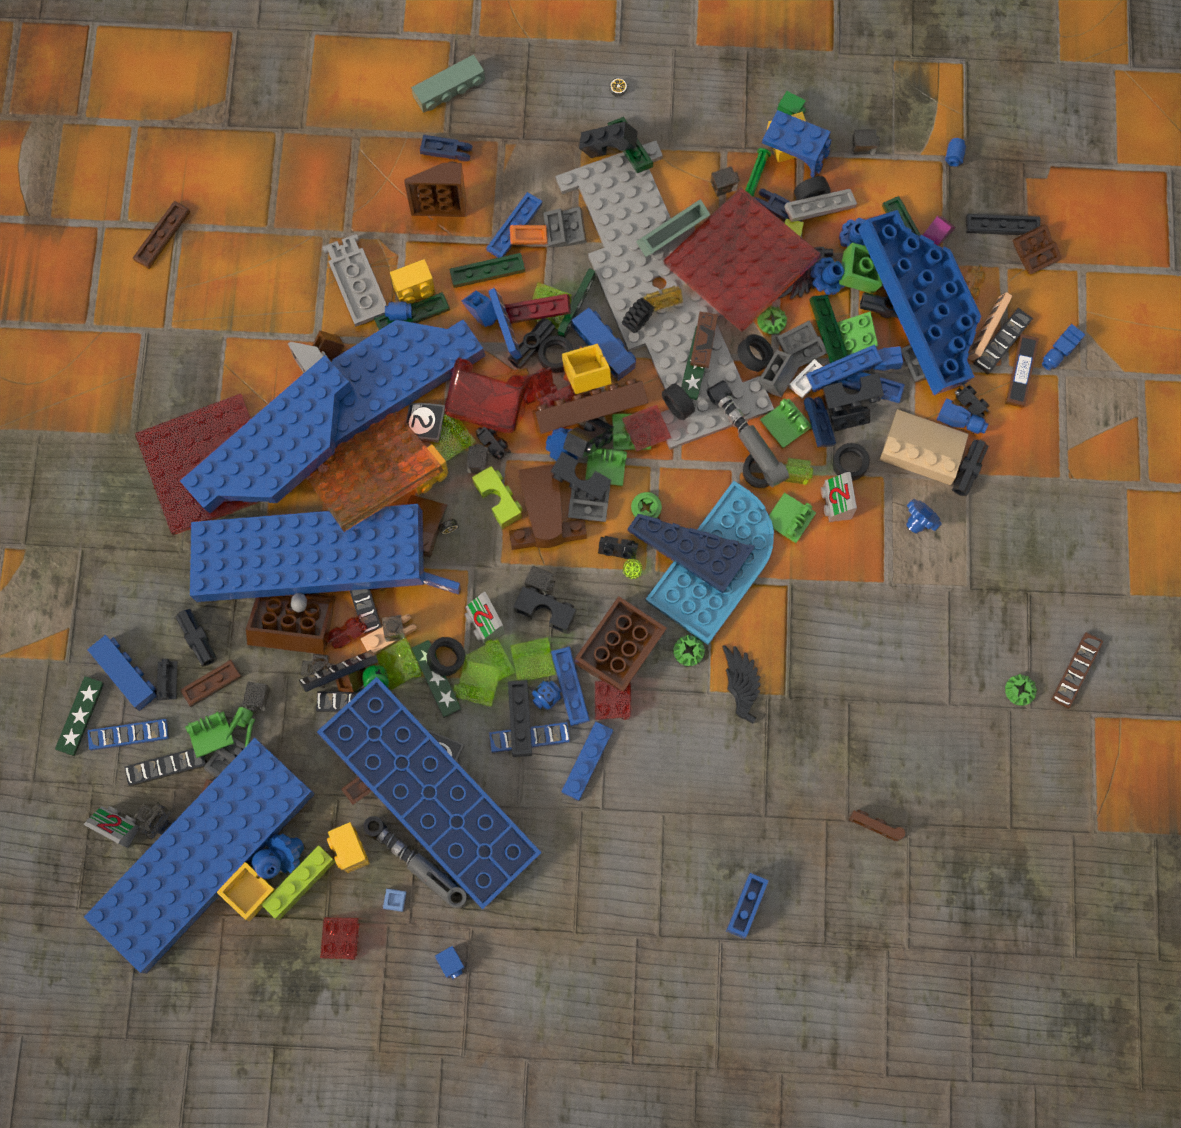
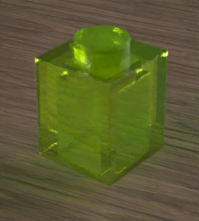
M788 458L786 469L789 473V478L784 482L807 485L808 480L812 479L813 468L810 467L811 461Z

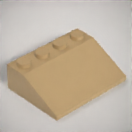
M897 409L879 460L951 485L956 477L968 434Z

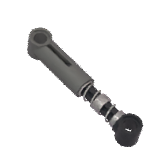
M722 380L708 388L706 392L709 399L714 405H719L724 409L725 414H728L729 421L738 429V437L763 471L768 484L771 487H775L788 479L789 473L786 467L777 460L754 425H748V421L744 419V414L734 405L731 397L732 392L728 384Z
M371 816L365 820L363 828L366 834L376 841L384 843L387 849H391V852L396 857L399 856L400 860H404L407 869L452 908L461 909L467 904L468 897L463 889L421 853L415 855L414 851L408 849L401 839L398 840L394 837V834L390 833V830H388V827L380 818ZM372 823H379V829L376 832L369 830ZM437 878L450 890L448 892L445 891L434 879ZM455 893L462 894L463 898L460 903L452 902V896Z

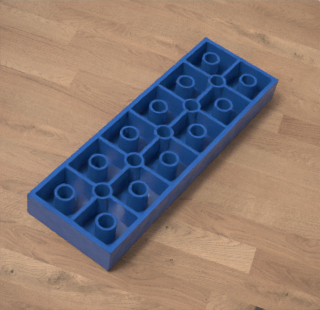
M418 504L191 522L190 596L196 602L424 585L423 511Z
M377 677L317 731L322 739L481 909H484L542 853Z
M254 738L96 903L84 918L140 973L146 974L220 896L217 891L244 862L250 864L253 856L267 846L269 839L278 834L315 793L260 741Z

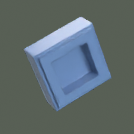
M386 888L383 909L403 912L407 892Z

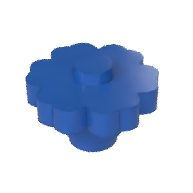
M857 218L856 221L850 219L842 225V232L839 234L841 246L848 247L852 242L865 246L858 231V228L866 221L865 219Z
M831 257L822 258L812 267L813 285L818 291L824 290L826 295H835L840 289L845 287L839 284V280L844 274V268L839 261L834 262Z
M555 429L552 435L547 437L546 450L550 452L551 458L557 461L561 452H564L578 460V456L563 449L567 433L572 429Z
M913 499L908 503L907 507L911 516L908 518L906 525L912 532L918 534L925 528L936 531L942 525L937 514L922 501Z
M276 834L267 842L269 849L281 861L280 871L292 873L300 865L298 858H300L304 850L302 841L296 837L289 838L284 834Z

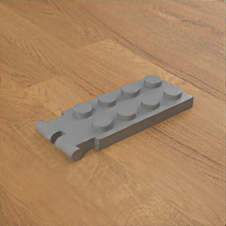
M354 234L341 239L343 245L339 246L336 241L322 248L324 253H329L330 255L329 265L356 327L385 315V306L387 304L363 248H358L356 243L359 241L358 236Z

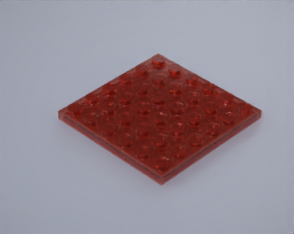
M741 187L666 257L663 263L743 332L821 257V254Z
M241 393L135 433L172 536L191 529V522L212 521L260 502L224 501L213 512L209 513L180 482L182 478L251 419Z

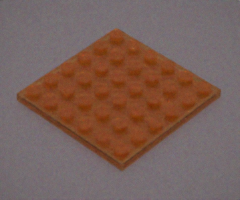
M396 411L388 414L378 423L371 424L363 432L355 434L350 440L340 443L335 448V453L306 479L342 531L345 532L444 470Z

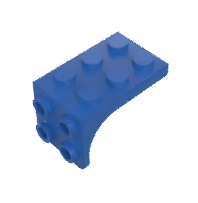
M777 110L762 139V144L801 159L810 167L811 177H815L816 173H820L822 170L823 159H827L830 153L831 131Z

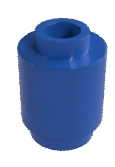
M953 138L948 143L945 161L950 166L956 167L963 163L966 150L963 139Z
M389 302L388 306H385V317H389V321L412 318L411 303Z

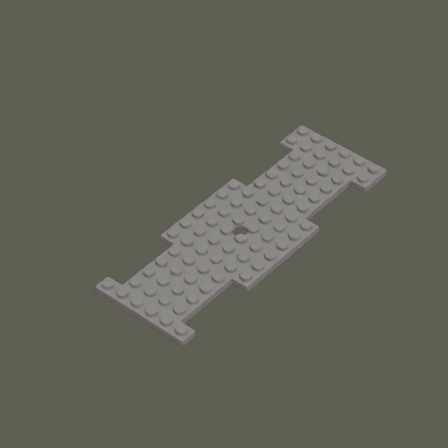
M657 141L642 145L653 162L663 159ZM622 152L555 176L561 194L576 189L580 190L604 248L588 253V258L595 270L599 284L628 352L646 346L664 390L674 383L681 387L695 328L698 323L699 312L718 314L717 319L731 315L730 307L714 275L712 266L694 226L645 257L636 241L671 219L650 169L637 174ZM657 277H662L666 280L667 284L663 289H658L652 285V281ZM642 297L655 308L645 325L637 333H633L622 324V321L629 308ZM717 323L709 368L704 370L698 399H691L695 412L685 420L678 419L670 410L656 414V419L670 450L733 427V424L728 419V414H725L724 409L719 405H714L706 392L708 388L722 380L730 387L732 401H734L736 408H739L738 410H741L744 414L745 421L763 416L774 410L766 389L758 381L760 376L742 382Z

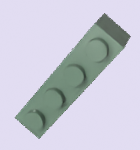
M473 54L411 87L412 94L424 113L433 110L443 102L450 101L452 97L458 94L465 93L469 88L480 85L485 80V74Z
M700 199L637 240L636 243L645 257H647L710 216V213Z

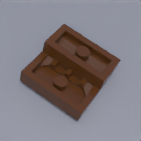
M1045 224L1012 240L1022 264L1030 275L1062 259L1057 243L1052 241L1048 226Z

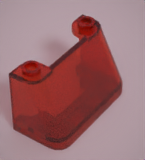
M457 358L445 402V414L449 417L507 434L515 432L525 413L529 378L514 375L507 382L472 372L473 364L470 361Z

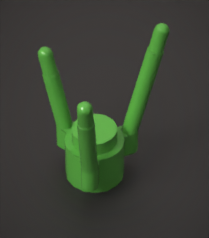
M239 707L229 725V730L224 740L229 738L236 725L241 727L248 725L246 747L250 743L252 726L255 722V719L252 718L253 712Z

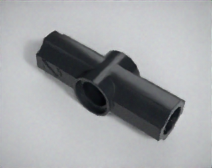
M866 292L863 293L860 309L879 313L881 317L887 319L891 317L898 318L889 296L882 297Z
M542 318L531 332L525 334L523 341L519 344L522 357L516 360L510 355L508 361L514 367L521 369L532 355L539 351L542 341L548 338L556 329L553 323L547 318ZM530 341L536 342V344L533 346H530L527 343Z
M974 440L967 456L964 457L958 470L959 474L952 488L955 494L967 496L970 492L974 479L976 480L983 465L981 463L989 447L986 442L981 440Z
M187 609L179 612L175 617L184 632L186 642L191 650L194 651L201 666L204 667L214 663L217 657L208 642V636L202 626L199 625L192 610Z

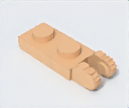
M404 615L396 621L394 620L361 638L366 650H371L376 654L415 631V625H410L402 631L399 629L400 625L411 619L410 615Z

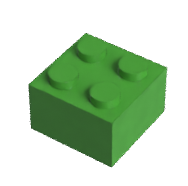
M852 242L843 251L842 266L844 274L839 280V284L873 294L882 286V281L866 246Z

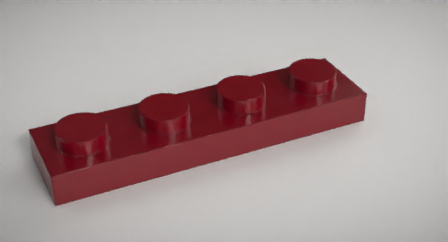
M568 294L504 305L511 324L571 314L570 296Z

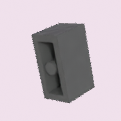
M776 350L758 381L766 389L767 393L782 397L800 366L792 354Z

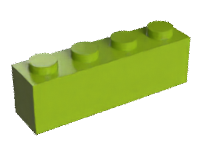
M318 845L261 905L275 919L280 920L336 861Z

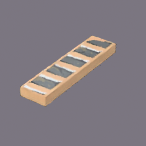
M1006 292L997 298L969 352L968 359L971 361L982 356L1012 298V295Z

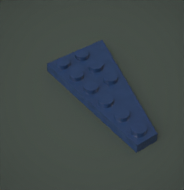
M637 514L627 528L628 532L722 594L755 548L754 545H746L736 540H728L693 528L688 529L675 523L670 524L642 514Z

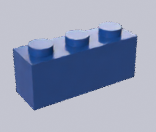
M749 873L726 932L743 939L747 937L769 880Z

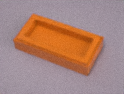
M511 225V245H546V225Z

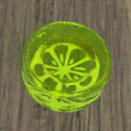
M629 559L623 565V573L629 579H636L642 573V565L636 559Z

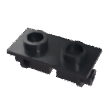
M962 384L964 389L961 390L959 388L955 392L956 398L964 406L969 402L972 403L968 408L972 415L975 414L984 418L985 411L990 413L987 409L990 405L983 398L979 400L975 396L977 392L970 384L968 386Z
M860 406L850 409V414H847L846 410L834 412L833 415H830L831 422H834V432L870 423V409L867 406Z
M481 423L483 428L480 427L476 430V436L484 446L489 442L492 443L487 448L495 459L501 460L504 457V452L511 453L508 449V443L496 434L498 432L492 424Z
M606 535L600 538L598 554L636 560L638 543H635L634 540L622 539L621 544L617 543L618 538Z
M162 659V662H158L157 700H177L178 661Z

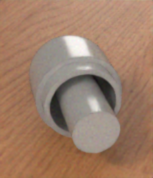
M297 593L291 599V607L296 612L304 611L307 606V598L304 594Z

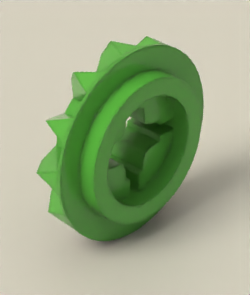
M770 305L767 308H763L758 314L757 323L763 332L777 334L785 328L787 317L785 312L779 309V307H772ZM771 314L776 319L774 326L772 325L771 320H767L770 318Z
M649 492L638 494L631 504L634 517L637 514L657 518L662 509L660 499L655 494ZM642 502L645 505H651L650 512L647 510L641 511L643 509Z
M690 635L680 637L675 643L673 650L676 660L685 666L698 664L702 660L705 651L702 641L696 636ZM685 644L689 648L694 647L692 651L693 656L690 653L683 654L686 650Z
M1019 674L1007 681L1005 693L1013 704L1024 706L1031 703L1036 697L1037 689L1035 682L1029 676ZM1025 684L1024 690L1027 693L1023 692L1018 697L1019 690L1016 688V686L1020 687L1021 685Z

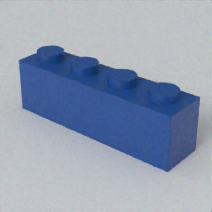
M587 308L572 319V328L587 346L599 345L603 357H605L610 367V373L617 381L635 369V356L630 351L627 352L625 350L623 342L613 336L611 328L601 322V317L596 311L593 312L590 308Z
M104 635L87 650L134 708L140 711L157 697L154 692L156 688L149 680L145 682L142 678L144 673L138 666L133 667L131 665V657L126 652L122 653L118 649L121 645L114 637L110 639L107 635Z

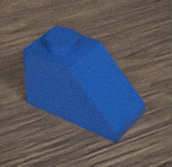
M474 291L461 300L477 322L484 327L493 325L496 319H498L492 301L480 292Z

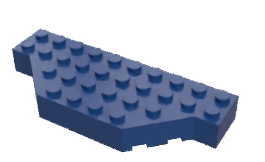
M898 210L867 219L858 228V231L933 395L966 384L974 378L967 358L969 348L976 334L977 324L981 319V314L951 250L946 247L941 248L934 244V241L923 235L918 236L912 233L911 229L905 227Z
M395 320L334 358L332 364L354 388L339 402L335 451L485 357L483 347L466 322L461 320L452 327L444 329Z
M324 355L182 478L180 482L209 513L213 512L224 501L278 503L335 453L339 402L354 388Z

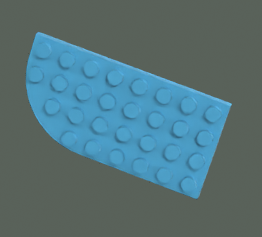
M735 481L731 483L697 529L718 535L721 538L755 546L725 592L722 594L685 568L673 562L645 599L647 603L707 645H709L763 571L773 549L774 530L765 506L753 493Z

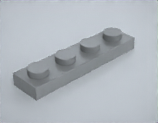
M851 189L788 202L784 208L790 221L795 222L856 207L857 202Z

